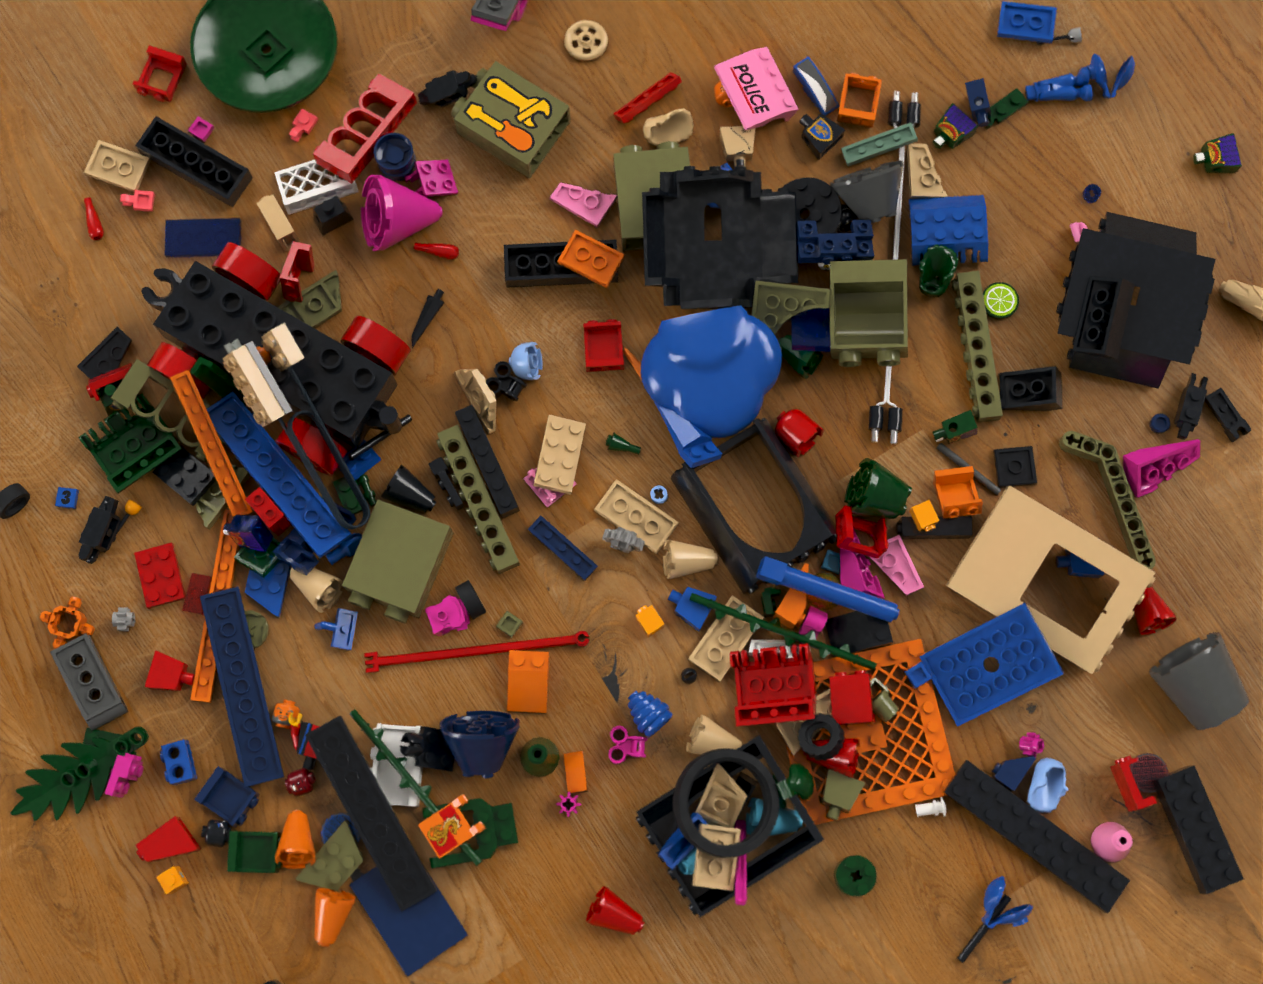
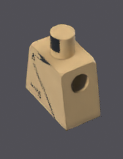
M743 126L720 127V140L725 160L727 162L734 161V167L746 166L745 161L752 160L755 128L745 130Z

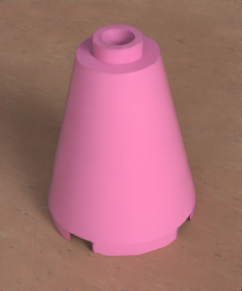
M1106 822L1097 826L1093 831L1091 845L1095 855L1103 861L1118 862L1124 859L1130 852L1132 837L1122 825L1115 822Z

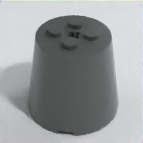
M1219 632L1207 634V638L1204 640H1200L1198 637L1178 647L1160 659L1158 667L1155 665L1149 670L1151 677L1196 730H1205L1219 726L1224 721L1238 715L1250 701Z

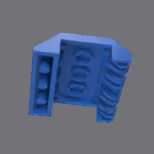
M984 195L908 200L911 222L912 266L920 265V254H922L923 259L927 248L933 247L936 244L953 249L956 252V257H958V252H960V263H965V249H972V263L977 262V251H979V262H988V228Z

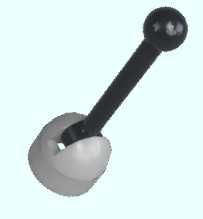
M1080 27L1073 28L1067 35L1053 37V41L1068 39L1072 43L1081 42ZM1037 42L1038 45H1042V44L1044 43V42Z

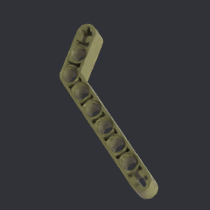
M1075 431L1066 432L1059 440V447L1067 453L1097 463L1130 558L1151 570L1156 564L1155 556L1116 448L1111 444ZM1084 444H1088L1091 447V452L1084 449ZM1102 451H1107L1110 458H1105L1102 455ZM1108 469L1115 470L1116 476H1111ZM1115 486L1120 487L1123 493L1118 494L1115 491ZM1121 505L1128 506L1129 512H1124ZM1128 522L1135 525V531L1129 529ZM1136 540L1142 544L1141 549L1135 547L1134 542Z

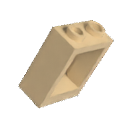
M274 195L261 198L257 205L285 253L290 250L293 241L299 243L300 241Z

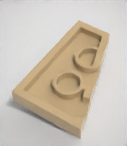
M927 144L907 145L910 199L948 197L946 191L942 188L940 176L937 175L934 168V161Z

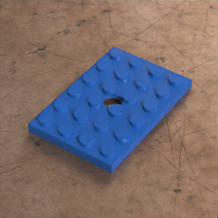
M1026 603L920 656L957 727L1064 674ZM994 657L998 660L999 668L997 671L991 672L985 669L984 661L986 658Z

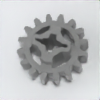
M618 527L616 530L605 529L602 537L603 540L611 543V548L625 553L634 550L642 551L645 543L641 538H637V533Z

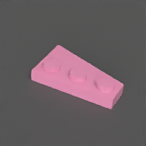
M559 183L550 197L551 201L597 228L617 199V195L603 194L596 190H585L582 187Z
M900 535L887 540L889 543L888 549L878 559L870 557L906 596L924 588Z

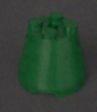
M870 458L862 460L859 463L861 468L849 480L844 502L848 503L849 507H852V514L895 519L899 515L903 516L907 509L905 504L911 494L912 487L908 486L907 483L877 461Z

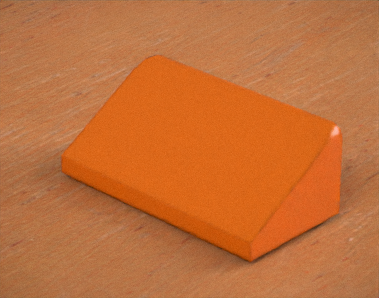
M583 751L564 754L568 792L588 791Z

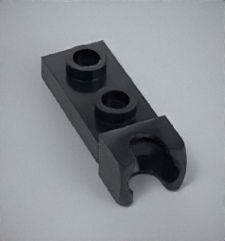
M1222 388L1205 397L1206 404L1224 428V432L1231 442L1239 438L1237 430L1243 435L1251 431L1246 420L1241 417Z
M442 457L430 462L428 465L435 478H440L437 482L442 491L447 490L449 494L446 498L451 507L456 506L457 510L464 508L463 502L447 475L449 470Z

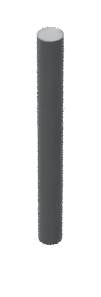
M940 443L936 449L959 467L971 466L944 444ZM973 468V478L997 496L1001 489Z

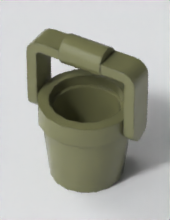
M873 678L870 680L871 687L874 683L881 690L872 700L873 713L884 722H887L896 714L899 708L889 697L890 691L877 678Z

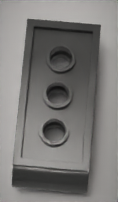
M85 633L50 651L91 731L129 712L91 636ZM83 657V662L76 666V659ZM87 674H91V675H92L91 680H90L89 682L85 683V682H84L85 676H86ZM96 691H100L99 699L93 700V694Z

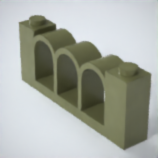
M136 359L110 398L113 400L112 404L121 410L123 408L128 409L130 406L132 412L142 418L153 416V421L159 430L166 433L176 431L178 440L185 446L196 447L194 449V452L197 453L196 457L206 462L207 459L199 442L191 443L182 435L183 425L188 419L186 413L174 428L164 427L159 421V412L171 393L177 395L171 380ZM150 378L168 391L153 412L143 413L137 409L135 398L147 379ZM204 402L206 409L209 408L210 405Z

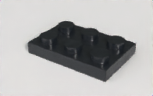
M181 447L182 450L157 466L152 473L194 506L216 479L209 468Z

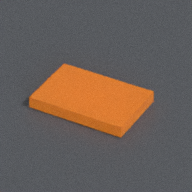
M575 230L557 263L608 288L623 262L625 254Z

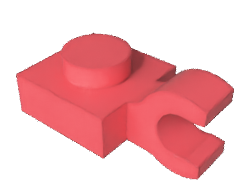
M301 109L292 122L294 128L289 133L292 136L291 139L298 142L304 132L309 135L317 123L318 117Z
M135 190L134 195L121 194L120 202H122L123 206L133 205V209L137 211L153 212L155 193Z

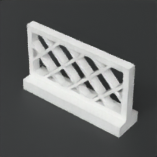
M315 160L275 172L283 204L288 215L320 205L325 200L335 196L342 198L357 193L359 191L356 182L354 181L351 184L344 179H338L339 176L337 175L331 176L327 174L328 170L326 169L323 172L316 170L318 164H316ZM304 169L309 171L305 178L298 175ZM313 173L320 175L317 182L309 180ZM289 175L291 179L287 184L282 182L280 177ZM324 178L332 180L328 185H321ZM295 179L303 181L299 188L292 186ZM307 183L314 186L310 191H304L303 189ZM289 189L296 191L294 196L286 198Z

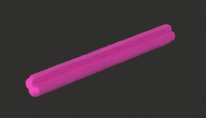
M736 820L735 828L741 829L740 842L746 839V822L744 820ZM746 854L737 856L735 873V903L742 906L746 905L747 901Z

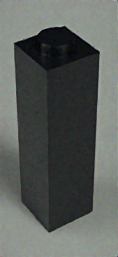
M938 516L939 522L935 525L936 528L929 532H925V530L919 532L912 517H901L896 524L897 534H900L901 539H969L973 535L972 516L944 519L943 516Z

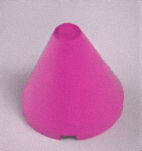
M370 175L364 183L362 197H366L365 207H361V221L365 240L369 247H374L373 251H384L432 225L442 217V208L437 202L382 175Z

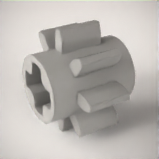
M119 607L118 612H113L112 615L113 627H117L119 631H129V627H134L135 613L130 612L128 607Z

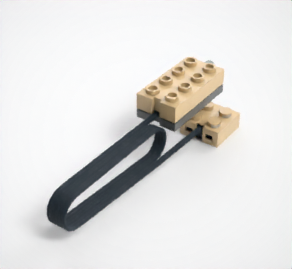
M285 323L261 337L262 345L272 355V362L277 369L279 368L282 372L289 368L313 411L312 413L303 410L295 413L290 417L287 427L281 417L291 412L292 409L253 341L242 346L237 338L232 344L224 345L228 355L223 358V365L227 372H231L234 377L233 382L236 388L242 391L245 404L253 410L255 421L264 427L278 419L339 525L350 530L364 526L370 517L369 505L292 368L294 364L304 359V356ZM298 415H307L315 422L363 511V518L358 525H350L343 519L294 434L292 425L295 417Z

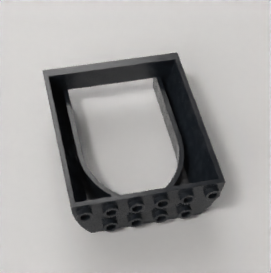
M757 418L753 421L751 427L717 446V448L721 451L722 456L759 435L794 489L801 505L803 516L802 532L799 541L792 551L784 553L762 551L750 546L733 532L695 473L710 463L690 468L684 462L682 464L683 467L676 470L671 476L672 482L743 594L755 592L759 589L758 585L763 582L765 584L769 583L756 578L760 561L765 556L787 563V566L792 567L796 562L801 564L807 560L812 552L817 554L822 551L827 543L833 544L837 542L836 525L766 418L762 420Z
M760 735L736 749L746 752L758 760L764 758L778 782L786 779ZM720 761L702 770L691 786L688 800L689 807L703 796L717 763L723 767L731 778L746 768L735 762ZM675 788L636 811L638 816L635 818L641 828L645 826L648 834H646L647 839L651 845L656 844L659 849L656 852L657 855L678 827L673 811ZM797 795L790 797L789 800L804 822L805 827L746 863L747 888L825 840ZM678 865L672 870L670 868L667 870L672 880L677 879L679 882L678 890L683 898L688 897L691 904L688 906L694 916L698 914L701 918L735 896V881L733 891L693 886L694 874H682Z

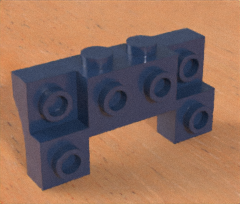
M852 220L850 225L851 233L818 234L816 221H797L798 263L830 264V261L873 260L872 238L874 235L871 220Z
M335 503L343 519L352 525L357 520L354 514ZM295 528L273 551L278 559L290 564L294 570L306 576L319 562L316 556L312 554L314 551Z

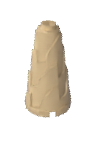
M1233 279L1222 282L1219 292H1221V296L1225 300L1241 307L1246 312L1263 321V288Z

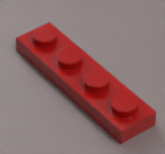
M672 72L667 74L613 113L616 120L623 124L632 121L634 116L646 111L652 103L661 100L669 91L675 90L677 85L682 83L680 77Z

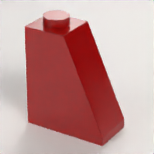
M178 816L171 818L135 845L138 849L136 851L137 855L142 861L145 860L146 862L194 853L202 849Z

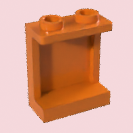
M973 466L934 471L933 484L943 519L967 515L973 516L982 513L983 501L979 499L975 487Z

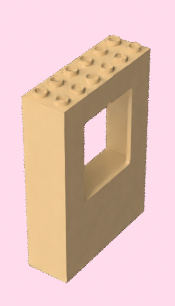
M1009 485L1000 496L946 586L993 615L999 616L1024 603L1020 600L1022 594L1052 546L1058 544L1119 581V585L1103 609L1106 613L1101 612L1086 638H1081L1032 607L1028 606L1051 650L1091 674L1094 671L1098 672L1103 664L1101 659L1104 655H1108L1113 648L1111 643L1114 638L1118 639L1122 634L1124 622H1129L1132 618L1134 606L1136 604L1139 605L1144 599V590L1146 587L1150 588L1154 583L1155 577L1153 576L1155 572Z

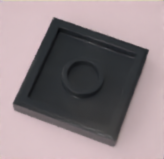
M1032 446L993 450L999 488L1009 485L1014 487L1037 484Z

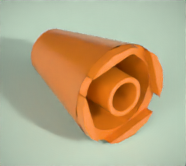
M294 810L287 816L275 854V862L277 864L281 862L284 868L302 869L305 868V864L310 863V866L313 865L316 861L308 816L301 810Z
M324 887L317 889L315 893V940L318 941V945L329 947L330 944L335 943L355 903V896L343 890H341V893L334 892L335 890Z

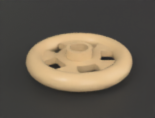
M582 20L570 26L565 34L564 43L572 57L581 61H591L604 53L608 44V37L604 28L597 22ZM590 28L596 31L594 35L591 32H588ZM581 29L583 32L577 36L575 32ZM595 39L601 40L599 46L594 45ZM577 41L579 47L574 48L572 42ZM583 49H591V53L584 54Z

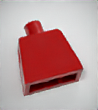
M155 651L144 687L152 690L181 691L183 684L193 686L195 674L187 672V664L159 651Z

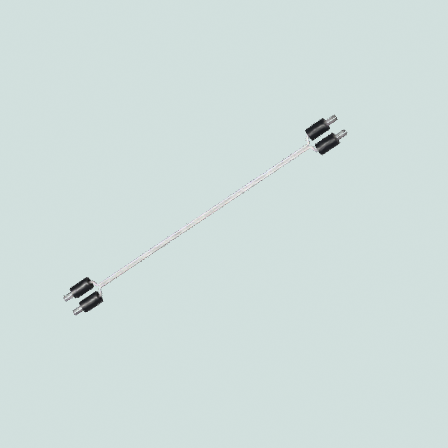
M896 91L893 92V101L889 102L888 125L894 128L902 124L903 103L899 101V91H897V96ZM913 92L911 102L907 104L906 124L911 122L913 128H918L920 126L921 104L918 103V93ZM905 146L900 147L899 161H903V164ZM903 172L896 209L897 215H895L893 260H898ZM886 366L884 401L877 403L876 406H870L868 430L872 431L871 442L873 443L874 441L875 443L878 442V432L883 430L884 407L879 405L885 404L886 401L889 405L893 406L888 410L887 431L891 432L890 443L897 444V435L902 432L903 409L890 402L892 366Z

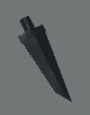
M437 289L434 296L428 295L412 334V348L444 304V301L440 300L444 292L440 289Z

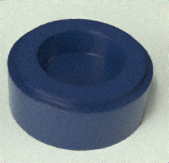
M1156 414L1150 420V428L1155 433H1164L1170 427V420L1164 414Z

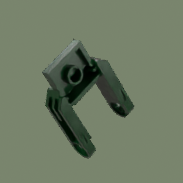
M476 798L468 800V803L459 807L461 812L473 811L474 825L481 821L486 828L476 835L479 849L474 850V852L481 860L492 858L499 846L519 843L512 803L491 806L483 799ZM448 804L437 805V807L441 810ZM465 852L445 855L441 859L438 857L430 858L431 869L472 862Z

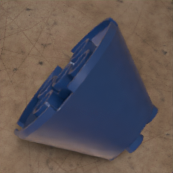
M468 711L466 716L457 717V714H453L440 722V730L464 777H472L474 775H482L483 778L494 777V773L501 769L520 727L518 718L514 720L511 718V714L498 711Z

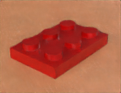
M172 542L134 553L148 609L186 599Z

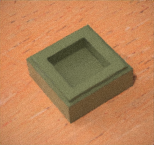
M506 611L496 627L513 638L523 624V621L509 611Z

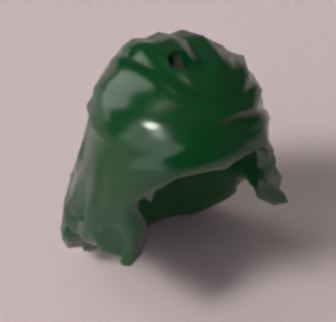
M938 244L927 248V252L924 254L919 266V289L922 294L929 297H939L946 292L954 277L959 260L953 249Z

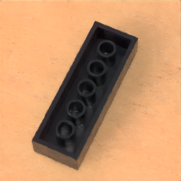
M155 116L135 145L141 155L149 157L153 162L231 207H234L253 179L249 169Z
M597 240L617 250V240ZM568 242L504 245L506 288L597 283L557 263ZM618 270L611 283H618Z
M1195 765L1183 767L1151 780L1199 893L1209 894L1244 880Z

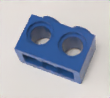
M181 740L161 746L160 757L167 769L164 771L165 779L167 782H170V785L175 786L198 779L189 741ZM178 748L179 756L173 759L171 753L174 749ZM182 767L184 774L182 777L177 778L176 771Z

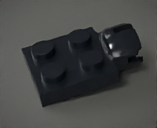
M421 726L418 734L408 732L402 736L400 742L409 743V746H400V752L404 756L413 757L415 759V766L453 772L455 757L440 729Z

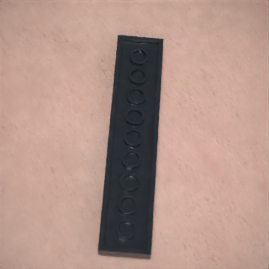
M340 715L307 733L305 736L400 910L404 911L436 893L437 889L343 717Z
M968 760L963 762L943 791V793L1105 913H1109L1130 882L1128 878Z

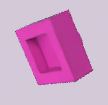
M198 116L188 129V133L205 142L214 130V126Z

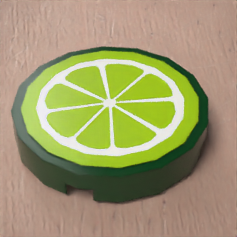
M996 282L990 284L983 292L986 314L994 319L1009 318L1017 310L1019 296L1011 285L1004 282Z

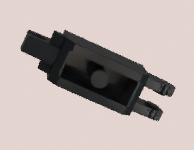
M448 71L446 75L433 78L432 81L425 84L426 89L418 93L419 103L422 105L435 104L445 107L456 102L461 97L465 98L468 94L467 88L476 84L478 78L467 71L460 73Z
M1191 373L1187 386L1182 391L1174 419V424L1179 428L1177 438L1185 440L1188 437L1189 431L1193 432L1194 428L1198 425L1207 394L1206 385L1208 378L1203 377L1199 387L1194 386L1196 381V374Z
M105 496L99 508L93 507L79 540V543L82 544L78 554L79 559L92 564L98 558L100 551L106 552L110 549L121 523L120 518L115 515L118 500Z

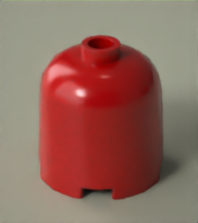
M800 409L783 411L777 417L778 422L776 423L775 433L796 457H799L800 453L805 455L815 446L816 442L814 440L818 435L822 437L824 429Z

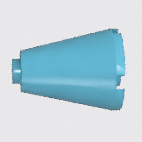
M754 797L748 803L751 811L746 813L747 834H751L756 829L763 813V800ZM779 807L776 824L769 836L797 832L803 824L797 811L786 807L785 809Z

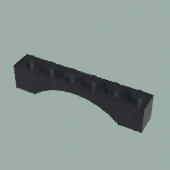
M473 405L456 411L457 420L502 519L519 512L517 502Z

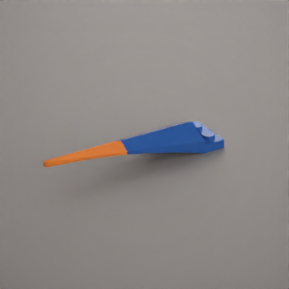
M624 347L623 353L641 379V363ZM654 402L680 456L690 468L721 458L722 453L711 441V436L705 434L688 420L680 417L674 410Z

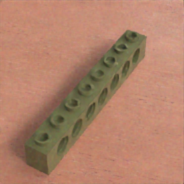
M980 272L957 273L954 280H952V289L956 291L955 307L959 309L960 314L958 315V325L962 327L960 339L961 344L965 346L963 358L964 362L968 364L966 377L971 383L969 396L974 402L972 414L973 417H976L977 423L997 421L1001 419L1003 413ZM963 290H969L972 295H965ZM966 308H972L975 313H968ZM971 325L975 326L978 331H977V332L971 331V330L969 329V326H971ZM972 344H978L981 349L975 350L972 347ZM975 362H981L983 364V368H978L975 365ZM978 380H984L986 386L979 385ZM981 398H987L989 404H983Z
M458 424L437 433L439 437L436 440L440 451L444 450L447 455L443 458L447 467H452L454 471L451 476L455 485L459 484L462 489L458 492L462 501H467L469 505L466 510L470 519L474 518L477 523L474 525L477 535H482L485 541L481 544L485 553L489 552L492 557L489 562L493 571L497 570L501 574L519 566V560ZM457 445L459 449L457 452L452 453L449 451L450 447ZM465 462L467 465L464 469H457L458 463ZM467 479L474 480V484L470 487L465 486L464 482ZM480 496L482 500L480 503L474 504L472 503L473 497ZM482 513L489 514V518L486 521L479 520V517ZM490 530H495L497 535L494 538H488L487 533ZM498 547L505 549L504 554L501 556L494 554Z

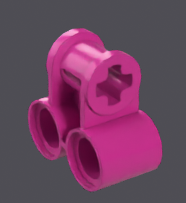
M810 605L799 634L806 635L807 632L813 630L817 638L819 632L821 633L826 624L828 614Z
M615 726L611 730V740L617 745L612 747L608 753L609 759L613 764H622L626 756L646 758L644 751L647 737H629L627 730L623 726ZM617 730H621L625 734V737L620 741L613 737ZM620 750L623 753L622 759L614 760L612 758L613 751Z

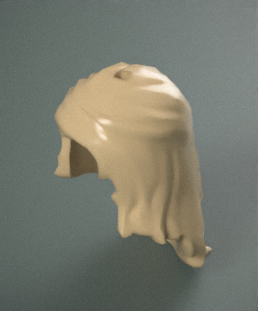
M684 108L676 109L665 115L648 118L643 126L644 137L647 142L655 146L663 142L685 141L692 135L693 119L691 113Z

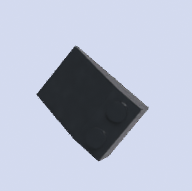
M1056 366L999 373L1002 410L1050 411L1063 409L1062 373Z
M858 611L829 618L825 624L830 646L839 649L844 644H848L851 654L889 646L893 643L887 621Z

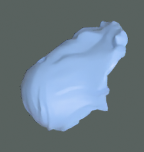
M1043 758L1034 767L1027 802L1031 808L1039 813H1050L1052 810L1057 809L1060 798L1065 796L1069 790L1066 787V771L1061 762L1052 758Z

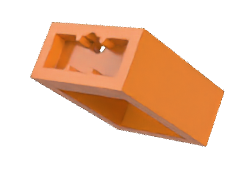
M846 73L837 121L873 128L882 80L874 76L864 77L857 73ZM848 86L874 91L871 112L844 108Z

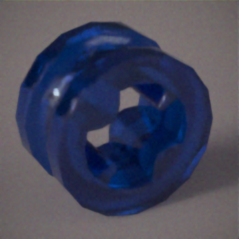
M1096 184L1088 185L1083 191V198L1089 203L1096 202L1101 195V189ZM1090 190L1094 191V197H1091V194L1088 193Z

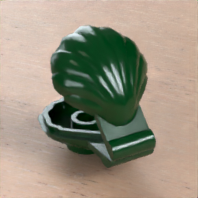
M791 764V767H789V778L778 782L772 774L779 794V807L783 809L787 805L786 799L797 794L803 800H808L813 794V777L808 769L801 764Z

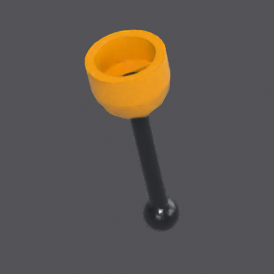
M130 499L125 504L126 515L122 519L112 542L116 540V535L128 517L139 513L142 506Z

